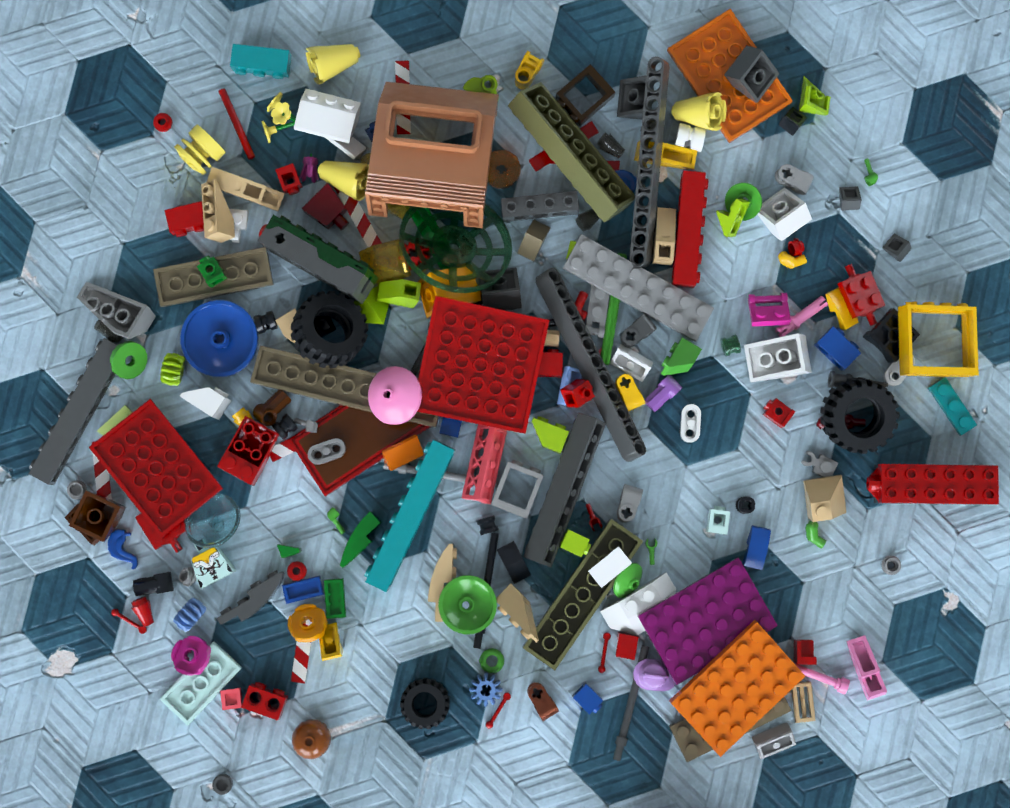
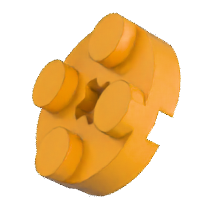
M314 604L298 606L292 616L290 615L288 618V629L298 642H312L325 635L327 628L326 615L322 609ZM308 619L312 622L309 626L303 625Z

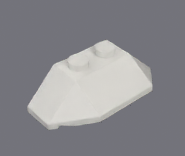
M666 572L600 612L609 628L637 636L645 631L637 615L675 594L676 587Z

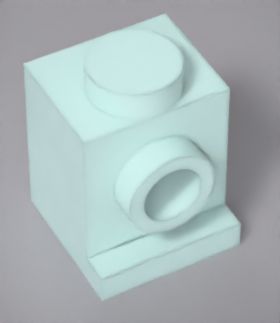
M714 506V509H709L706 532L727 535L730 512L725 511L726 507ZM716 516L721 519L719 524L714 522Z

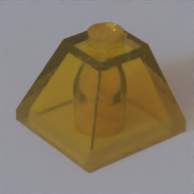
M401 239L373 245L358 252L360 260L370 265V268L375 270L374 274L378 277L376 282L378 286L379 282L399 280L411 276Z

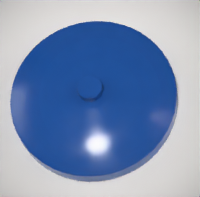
M224 300L209 301L195 308L186 318L181 330V348L187 361L199 372L212 377H227L242 371L252 361L258 347V331L252 317L239 305Z

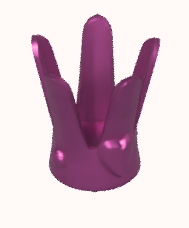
M310 154V157L303 158V168L299 178L302 177L301 180L304 182L308 176L315 183L316 178L319 180L317 172L318 159Z

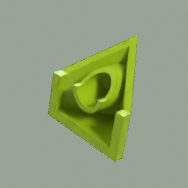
M803 76L799 112L828 115L830 96H825L824 93Z
M377 286L372 288L363 304L356 300L354 304L356 306L360 305L362 308L361 313L365 314L367 318L365 323L384 325L389 303L376 301Z

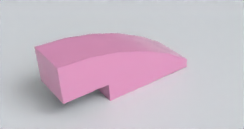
M863 635L847 641L850 656L867 701L885 695L887 689L881 678L880 669L866 636Z

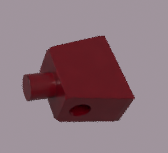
M328 183L302 207L305 214L327 229H330L335 224L342 231L349 224L343 217L347 212L346 207Z

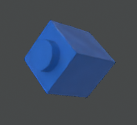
M586 682L572 695L573 699L589 715L592 712L595 714L603 706L601 704L603 699Z

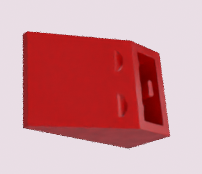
M245 416L217 467L255 486L279 434Z

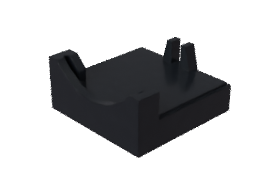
M895 308L889 309L875 327L863 335L865 340L881 351L888 363L897 362L899 359L898 311ZM912 327L913 343L920 334Z

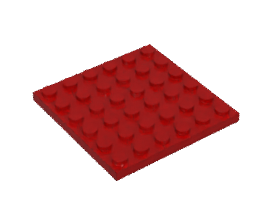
M435 296L418 376L422 390V399L417 412L526 434L550 320Z

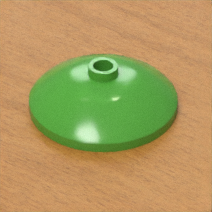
M465 575L454 578L446 584L441 591L438 608L443 622L451 630L460 634H475L484 630L492 622L496 614L497 601L493 589L486 581L476 576ZM464 601H467L469 603V607L467 609L463 608L462 606Z

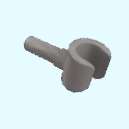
M295 418V423L306 426V432L317 433V422Z

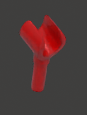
M590 503L586 504L590 515L589 525L591 529L595 531L593 526L596 523H599L602 529V523L595 516Z

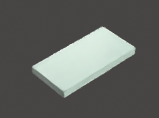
M215 641L210 644V660L200 675L192 676L182 674L160 698L187 726L242 669Z

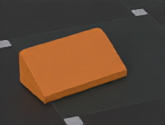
M413 435L382 450L384 462L390 471L424 455L417 435Z

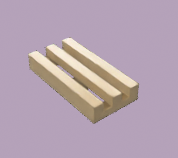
M810 681L799 682L792 689L795 722L816 721L812 684ZM805 686H807L810 717H807L804 696ZM796 687H799L802 718H800Z

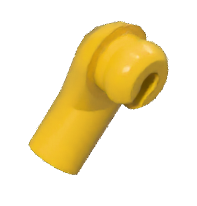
M782 251L778 255L779 262L790 269L807 263L804 254L794 258L786 251Z

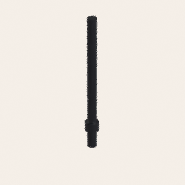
M492 532L484 581L490 586L499 537L498 533ZM486 628L475 633L473 648L481 649L482 637L485 634Z

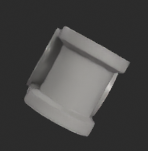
M789 164L781 166L775 173V180L779 184L801 195L807 194L814 178L810 173L799 170ZM784 171L787 172V173H786V176H788V177H786V178L783 177V176H784V173H783Z
M624 484L617 509V518L621 522H629L634 519L641 501L643 489ZM627 508L631 516L624 518V514L621 511Z

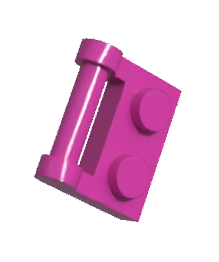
M787 293L769 296L748 295L752 326L790 325L791 318ZM759 303H781V305L756 306Z

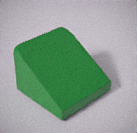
M277 544L281 558H287L302 551L298 547Z

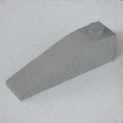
M89 282L85 283L77 296L113 333L127 339L147 332L156 317L147 305Z

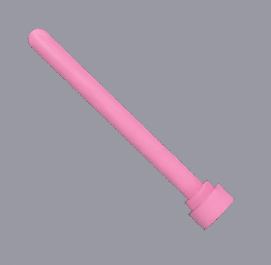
M795 664L805 676L832 685L834 689H837V692L846 694L850 684L849 679L844 677L835 679Z

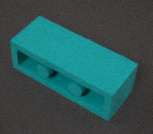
M233 44L230 67L239 75L252 73L257 77L269 75L275 79L289 78L292 55L289 50Z

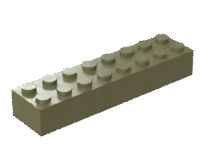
M542 82L520 91L509 103L508 107L512 110V113L522 122L525 129L531 133L536 142L545 150L549 158L554 161L560 171L568 178L573 187L578 190L585 202L592 207L604 223L623 212L635 200V195Z
M609 519L590 547L587 555L583 557L537 624L536 631L539 641L536 643L532 638L527 639L522 646L523 649L553 670H556L613 587L616 577L601 588L588 571L618 546L628 559L631 560L643 543V540L614 520Z

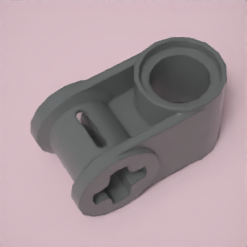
M643 314L623 331L620 338L621 343L625 347H633L642 339L652 334L657 327L646 314ZM627 335L634 336L632 340H626Z

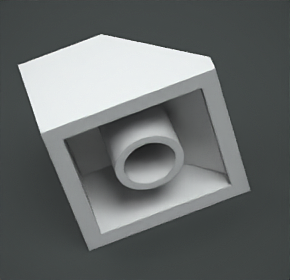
M785 187L763 202L758 216L769 231L781 241L812 220L806 203Z
M206 387L183 392L180 397L218 420L231 403V400L227 398L229 394L217 387L215 389Z

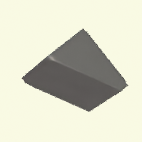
M858 186L839 187L841 210L860 209L862 199Z
M894 233L882 248L897 261L901 262L911 250V245L909 241Z

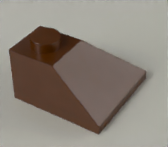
M85 490L69 526L105 542L119 524L126 507L111 499Z

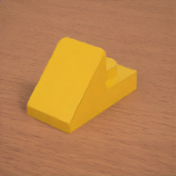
M336 622L327 624L325 635L319 638L322 661L342 657L343 648L340 643Z

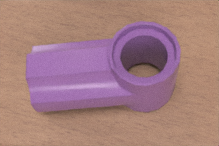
M671 375L662 380L657 385L658 387L644 399L646 405L654 412L683 388Z

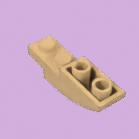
M214 167L211 168L207 182L214 178L217 179L221 191L279 211L285 193Z
M448 544L441 554L430 582L428 602H436L435 622H443L438 608L441 591L445 587V583L456 578V567H453V559H457V548H453V544Z

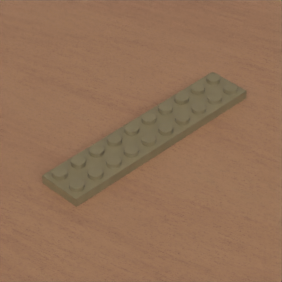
M260 345L250 380L252 384L372 412L368 402V390L371 381L377 373L344 365H338L336 368H329V365H327L325 368L319 367L318 363L314 365L309 363L310 359L307 357L303 358L298 354ZM417 412L409 422L436 428L439 416Z

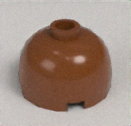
M309 719L303 721L295 728L292 734L294 750L305 759L321 757L327 752L331 744L329 729L319 720Z

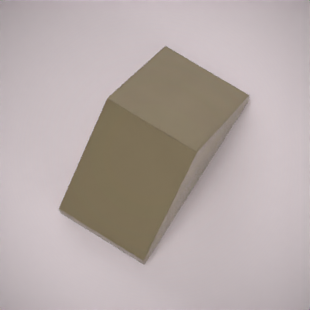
M533 220L525 233L517 254L534 262L551 227Z

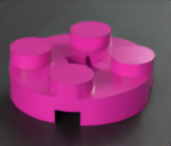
M187 636V638L179 640L174 645L171 653V659L175 665L174 668L184 675H200L209 663L211 648L203 639L196 636ZM193 650L194 658L189 661L187 654L192 653L191 651Z

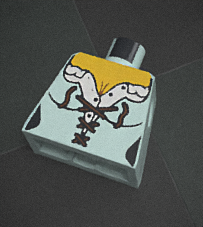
M205 539L194 544L199 555L193 557L191 562L200 589L236 572L234 566L218 546L209 549Z

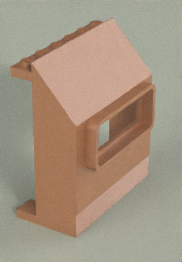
M385 82L377 107L365 191L368 215L388 218L389 203L464 212L465 227L483 228L499 94ZM402 114L474 123L471 146L393 137L396 115Z

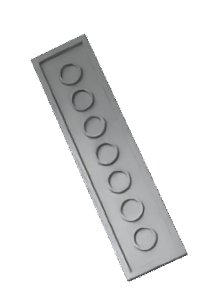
M582 234L579 236L563 266L564 270L694 342L698 340L714 307L642 267L633 266V262Z

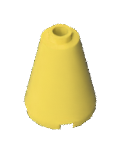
M353 44L306 48L308 51L306 52V59L309 70L316 75V78L313 79L318 85L323 84L358 63V58H360L359 49L354 47Z
M712 92L675 102L671 113L677 121L711 131H718L722 128L720 126L721 122H725L726 101L721 99L720 96H723L721 93Z
M324 161L319 165L318 174L320 179L354 200L361 201L365 198L369 164Z

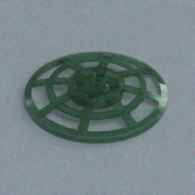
M486 204L484 215L487 218L483 222V228H474L470 232L458 226V220L464 222V215L458 211L440 212L430 216L425 208L410 206L399 230L401 252L411 269L432 286L455 293L477 292L495 284L503 276L510 263L512 241L503 220ZM418 211L424 221L418 227L415 236L405 233L409 219ZM440 219H450V225L441 228L434 222ZM492 223L501 234L504 248H493L491 239L485 230ZM427 226L434 232L431 241L421 238V234ZM480 234L486 248H477L475 240L477 235ZM404 240L415 244L416 253L422 262L421 264L416 266L410 259L404 245ZM449 244L457 245L458 249H452ZM421 246L431 248L434 257L426 260ZM475 255L486 256L481 268H478L472 262ZM492 256H504L501 269L494 278L485 273L491 263ZM440 262L449 267V275L440 272L433 266ZM466 266L473 272L469 275L457 276V268ZM429 269L437 276L449 280V285L435 281L425 275L423 271ZM476 277L486 282L476 287L467 288L458 287L457 281H468Z

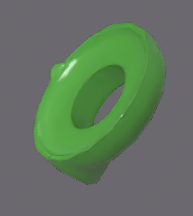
M487 649L480 656V666L485 672L496 674L504 665V656L497 649ZM491 655L496 656L498 659V663L494 667L488 666L486 662L487 658Z

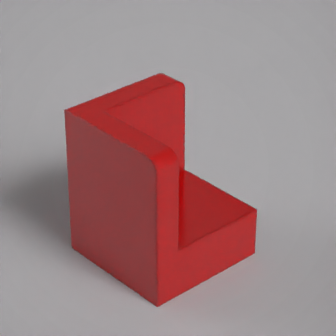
M618 632L616 657L635 660L639 637Z
M794 639L793 663L817 665V657L814 656L813 640Z

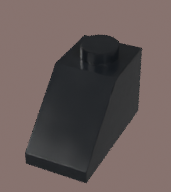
M514 541L497 549L514 584L531 576Z

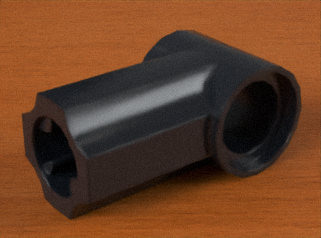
M171 572L133 580L135 596L174 591Z

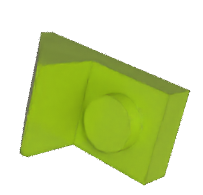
M736 199L731 204L730 213L725 210L716 211L724 236L736 237L750 204L749 201Z

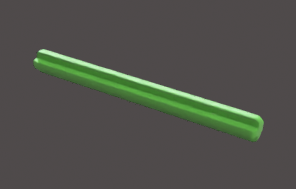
M618 253V255L627 259L626 254ZM611 295L600 355L605 365L610 364L620 303L619 299Z

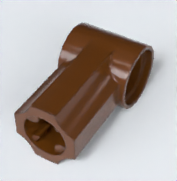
M278 390L264 404L261 403L255 406L253 416L265 426H271L276 422L277 415L291 402V399L283 390Z

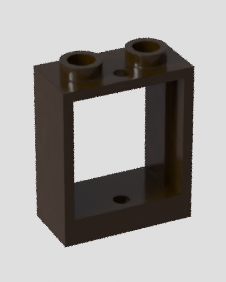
M590 64L556 93V101L563 109L565 108L575 124L578 123L581 126L614 98L615 91ZM587 77L603 97L581 114L566 98L565 94Z

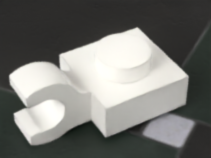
M229 209L234 219L235 237L230 240L233 243H240L241 230L247 231L249 212L248 210Z

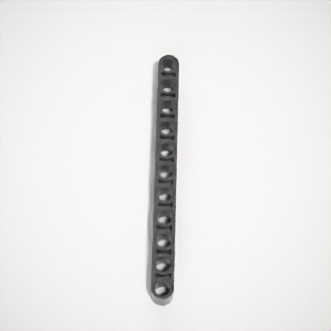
M657 56L652 57L647 64L630 248V261L634 263L632 265L642 268L648 267L652 261L670 70L668 62ZM661 62V69L656 71V65ZM660 82V87L654 91V84ZM658 101V107L653 110L652 104ZM656 120L655 128L651 129V122ZM654 139V146L649 149L648 144L650 140ZM652 158L653 164L647 168V161ZM650 178L651 184L646 187L645 180ZM648 197L649 203L647 206H644L643 200ZM646 216L647 223L643 226L641 220ZM644 235L646 240L644 244L641 245L639 240L640 237ZM640 254L644 256V260L641 264H639L638 262V256Z
M555 268L546 270L536 277V285L583 379L589 380L595 395L593 400L622 458L627 462H631L646 454V446L560 273Z

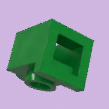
M206 256L199 261L200 264L197 267L209 287L212 288L227 279L226 274L214 256L211 258ZM212 266L213 271L207 272V268Z

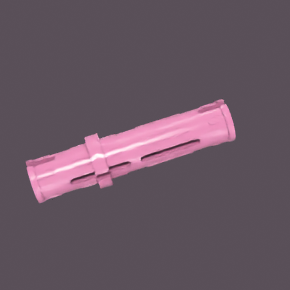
M820 296L796 315L790 316V325H780L778 328H775L776 333L779 332L778 336L783 337L794 329H799L802 323L824 307H827V301L823 302L825 298Z

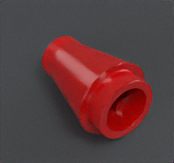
M146 596L131 602L133 606L131 609L139 618L143 627L154 623L150 600H147Z

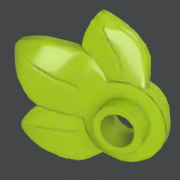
M485 75L481 78L473 77L464 84L463 89L465 91L497 94L498 83L492 75ZM486 81L491 83L490 88L485 87Z

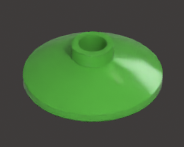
M749 183L733 185L725 196V206L729 213L731 212V204L736 199H743L744 197L748 199L750 204L742 221L754 218L762 207V197L759 190Z
M632 563L617 575L613 585V592L617 597L624 598L638 588L642 578V567L639 564Z

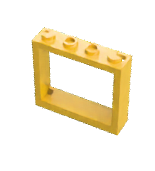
M916 301L905 302V305L898 307L900 376L972 377L979 375L977 307L968 306L966 303L952 306V303L935 305V302H924L923 305H917ZM911 313L961 315L963 367L913 366Z

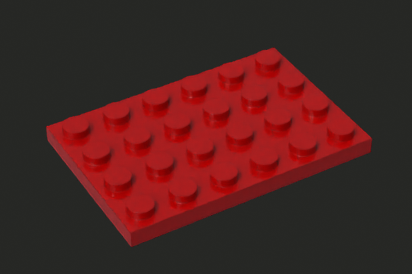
M149 399L89 446V449L161 538L223 490V487L152 399Z

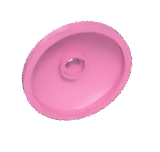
M398 366L387 367L378 372L371 381L368 390L369 406L373 414L384 423L397 425L409 421L417 413L421 404L422 390L417 377L406 368Z

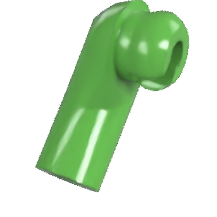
M809 521L805 527L806 538L822 549L826 544V540L818 536V523Z

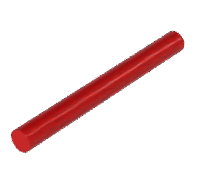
M226 89L219 90L220 97L248 160L255 158Z

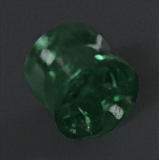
M736 334L728 339H720L725 357L730 356L734 352L736 354L741 353L740 343Z

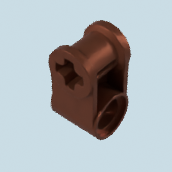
M534 682L529 685L527 689L528 696L542 721L559 712L551 696L549 697L545 688L540 683ZM534 688L540 690V695L538 697L536 695H532L534 693Z

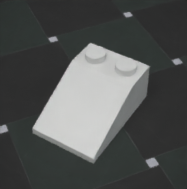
M797 333L744 345L751 383L812 373L806 336Z

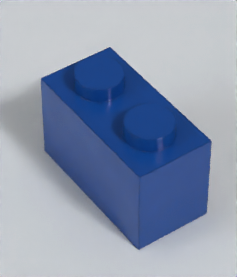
M833 326L814 345L840 371H843L861 352L858 350L859 347L853 341L849 342L844 337L845 333L840 328Z

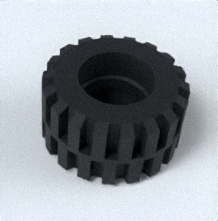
M417 679L411 682L402 694L400 702L401 713L404 715L405 720L410 722L413 727H419L418 729L436 727L439 723L443 722L449 711L450 698L447 693L448 691L443 687V684L438 683L435 679ZM428 692L436 698L437 706L431 714L424 715L415 709L414 699L419 693Z

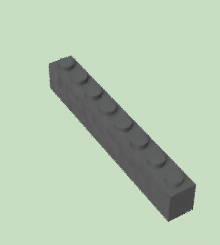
M105 338L97 344L94 357L88 360L84 375H80L76 384L78 386L75 391L69 394L66 407L62 408L59 412V420L56 425L50 428L48 432L49 438L40 446V454L37 459L31 462L29 475L48 485L56 483L116 375L111 369L110 356L117 344Z
M578 412L523 557L552 567L604 431L605 422Z

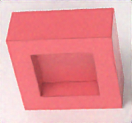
M241 687L220 691L222 710L241 708L243 704Z

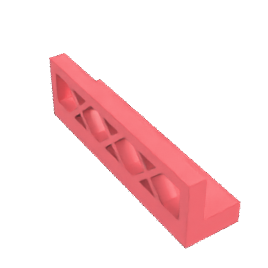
M478 424L462 493L463 499L491 504L507 430ZM484 429L488 430V435L483 440V431ZM483 448V455L479 458V450ZM479 466V474L474 476V471ZM475 485L474 495H469L470 488Z

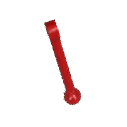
M118 609L111 611L113 616H118L136 627L141 634L147 632L146 626L143 627L119 613Z
M608 632L603 634L604 646L601 665L598 667L600 673H604L606 670L604 666L608 640L611 638Z
M504 693L503 700L490 721L486 722L488 729L493 727V722L507 700H510V693Z

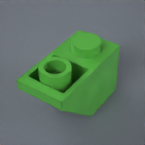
M683 337L679 343L674 342L669 351L672 355L670 357L666 356L661 365L664 367L661 375L666 376L688 372L702 349Z

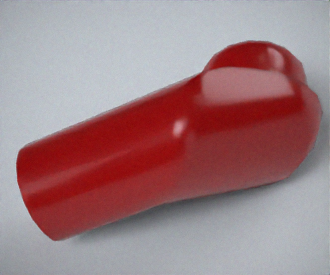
M580 291L575 300V305L582 319L585 320L587 311L582 310L588 294Z

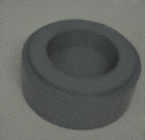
M227 774L218 775L213 780V790L220 795L227 794L233 787L232 778Z

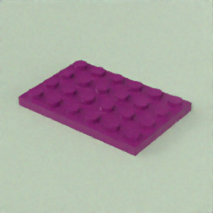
M738 557L637 615L676 685L699 673L754 620L766 632L778 626Z

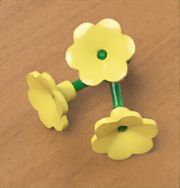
M281 92L268 105L267 112L271 111L274 124L282 125L268 127L264 120L261 121L268 143H271V134L295 124L296 116L291 113L289 104L280 102L282 98Z

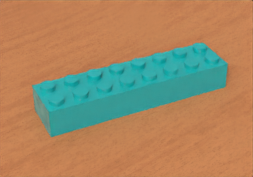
M437 440L427 443L423 451L426 453L424 460H419L415 468L418 472L415 477L410 478L406 487L409 491L407 495H402L398 503L401 508L399 512H394L389 522L392 524L391 529L385 531L381 539L384 543L382 547L379 546L373 555L375 562L373 565L368 566L364 574L367 577L366 583L384 592L390 589L456 451L455 449Z

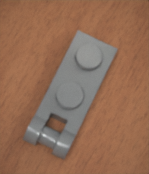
M591 285L586 328L590 335L604 338L609 294ZM592 322L599 323V328H593Z

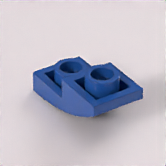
M752 525L746 542L748 547L742 562L744 566L763 569L770 541V529Z

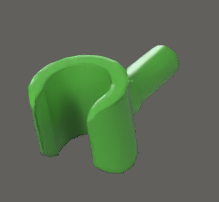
M865 159L869 175L864 179L868 186H872L877 182L878 175L873 172L869 159Z
M332 507L327 512V517L336 525L339 532L343 534L345 531L336 519L340 513Z
M647 538L645 545L649 548L650 565H654V548L657 546V540L654 538V546L650 547Z

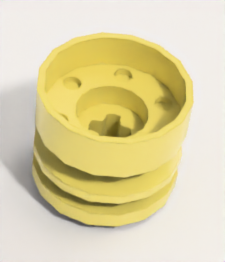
M196 124L188 132L193 141L190 143L182 138L181 141L186 148L183 149L179 144H176L174 148L177 150L180 158L190 168L204 175L206 171L201 165L204 163L210 169L212 166L207 159L211 157L218 161L226 152L204 129Z

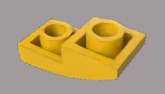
M839 287L825 294L830 312H836L841 330H846L859 323L857 317L852 319Z

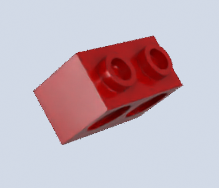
M260 682L250 684L241 708L279 720L288 696L284 695L285 692L276 688L273 690L267 689V685ZM253 692H258L261 695L260 702L252 699ZM272 698H276L279 701L278 708H273L270 705Z

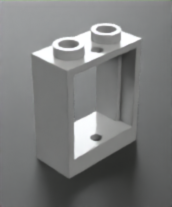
M512 460V463L507 462L491 505L527 519L544 475L540 474L541 470L530 467V469L522 467L523 463ZM510 468L537 478L526 509L499 500Z

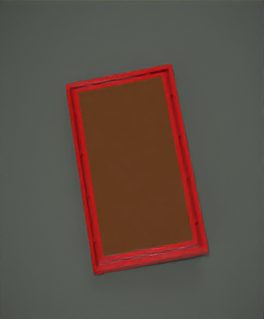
M339 405L315 421L318 423L317 433L306 432V428H304L288 440L326 497L382 460V450L413 435L418 436L430 427L409 421L397 425L387 424L380 421L372 412ZM334 438L340 439L345 443L346 452L341 458L321 465L313 464L308 459V450L316 444ZM335 446L333 448L334 452H338L340 450L339 446ZM321 452L315 454L317 459L322 456Z

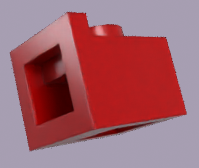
M293 163L275 169L285 194L294 195L300 192L299 189L303 187ZM289 179L294 180V183L289 185L287 184Z
M775 398L773 401L769 400L763 407L765 412L762 415L780 428H783L796 411ZM776 408L781 409L780 415L775 413Z

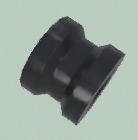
M494 515L476 521L481 529L480 535L499 530L498 526L495 525Z

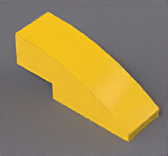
M640 141L637 142L634 161H639ZM649 142V149L654 146L655 142ZM663 142L661 166L693 170L697 151ZM652 158L647 161V164H653Z

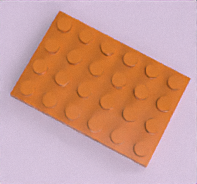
M731 9L667 49V52L697 96L712 92H719L723 95L720 97L726 101L727 112L725 122L720 124L722 126L720 131L729 143L793 102L778 78L774 80L759 102L755 103L735 89L724 76L746 45L757 48Z
M754 620L676 693L669 702L721 757L789 693L805 675L761 625Z

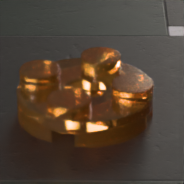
M506 150L491 152L489 184L498 189L510 187L520 176L521 167L517 156ZM504 165V168H507V172L503 171L504 174H499V170H496V168Z

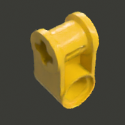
M530 51L525 53L515 73V85L517 88L524 90L531 85L544 63L543 58L539 59L531 55ZM526 76L528 80L520 81L519 77Z
M623 374L617 377L615 385L628 412L644 405V398L632 376ZM621 378H623L624 380L628 379L629 383L627 384V388L625 386L621 387Z

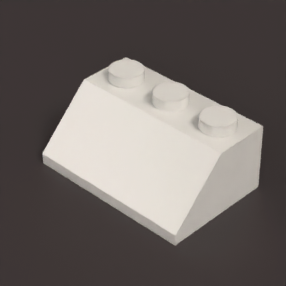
M305 89L300 100L294 130L349 143L359 121L361 102Z

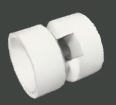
M679 123L675 145L684 148L689 147L692 150L701 152L706 129L698 126L691 128L689 124Z

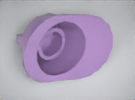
M644 659L638 662L634 668V680L642 689L668 691L676 685L662 660Z

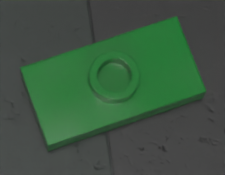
M344 578L324 580L326 618L346 617Z

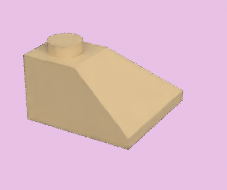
M842 475L803 480L807 516L812 522L832 520L846 513Z

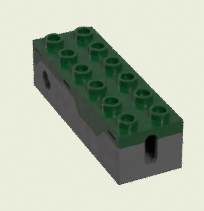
M273 214L269 223L262 226L257 241L267 250L361 304L364 303L378 280V277L374 274L375 270L370 268L369 264L362 260L357 261L350 253L338 250V247L334 244L322 241L321 237L314 233L306 232L307 230L298 224L295 226L282 215L279 218Z

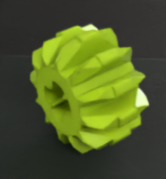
M176 353L166 354L160 373L162 383L170 386H178L180 384L185 367V358Z

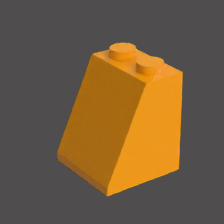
M471 264L433 271L417 281L421 283L420 296L426 318L431 317L435 296L472 304L482 301L481 290L476 282V273Z

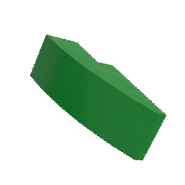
M371 511L360 521L350 536L340 563L342 568H345L373 542L368 535L381 524V521Z

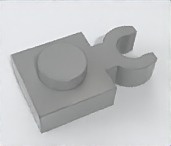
M807 451L805 453L811 457L810 462L802 460L801 463L804 466H813L812 472L821 477L833 475L838 462L822 454L817 459L813 452Z

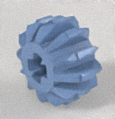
M191 598L177 613L173 622L185 632L189 631L205 613L206 607L199 600Z
M485 673L483 680L481 675L478 674L477 679L479 683L475 680L471 681L473 685L477 686L470 687L469 691L476 692L471 698L479 697L477 700L478 705L482 700H484L485 707L488 706V700L494 705L495 700L493 697L496 699L501 698L499 694L495 693L503 691V688L496 687L501 681L493 682L495 679L494 674L488 679V673ZM483 685H487L486 687H488L489 685L491 687L489 689V694H485L486 692H484L483 694L481 692L483 690Z

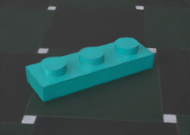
M946 377L928 387L959 436L977 426Z

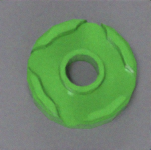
M133 341L120 343L115 347L110 356L111 369L120 378L133 379L139 376L147 364L145 348ZM132 356L131 362L126 364V358Z

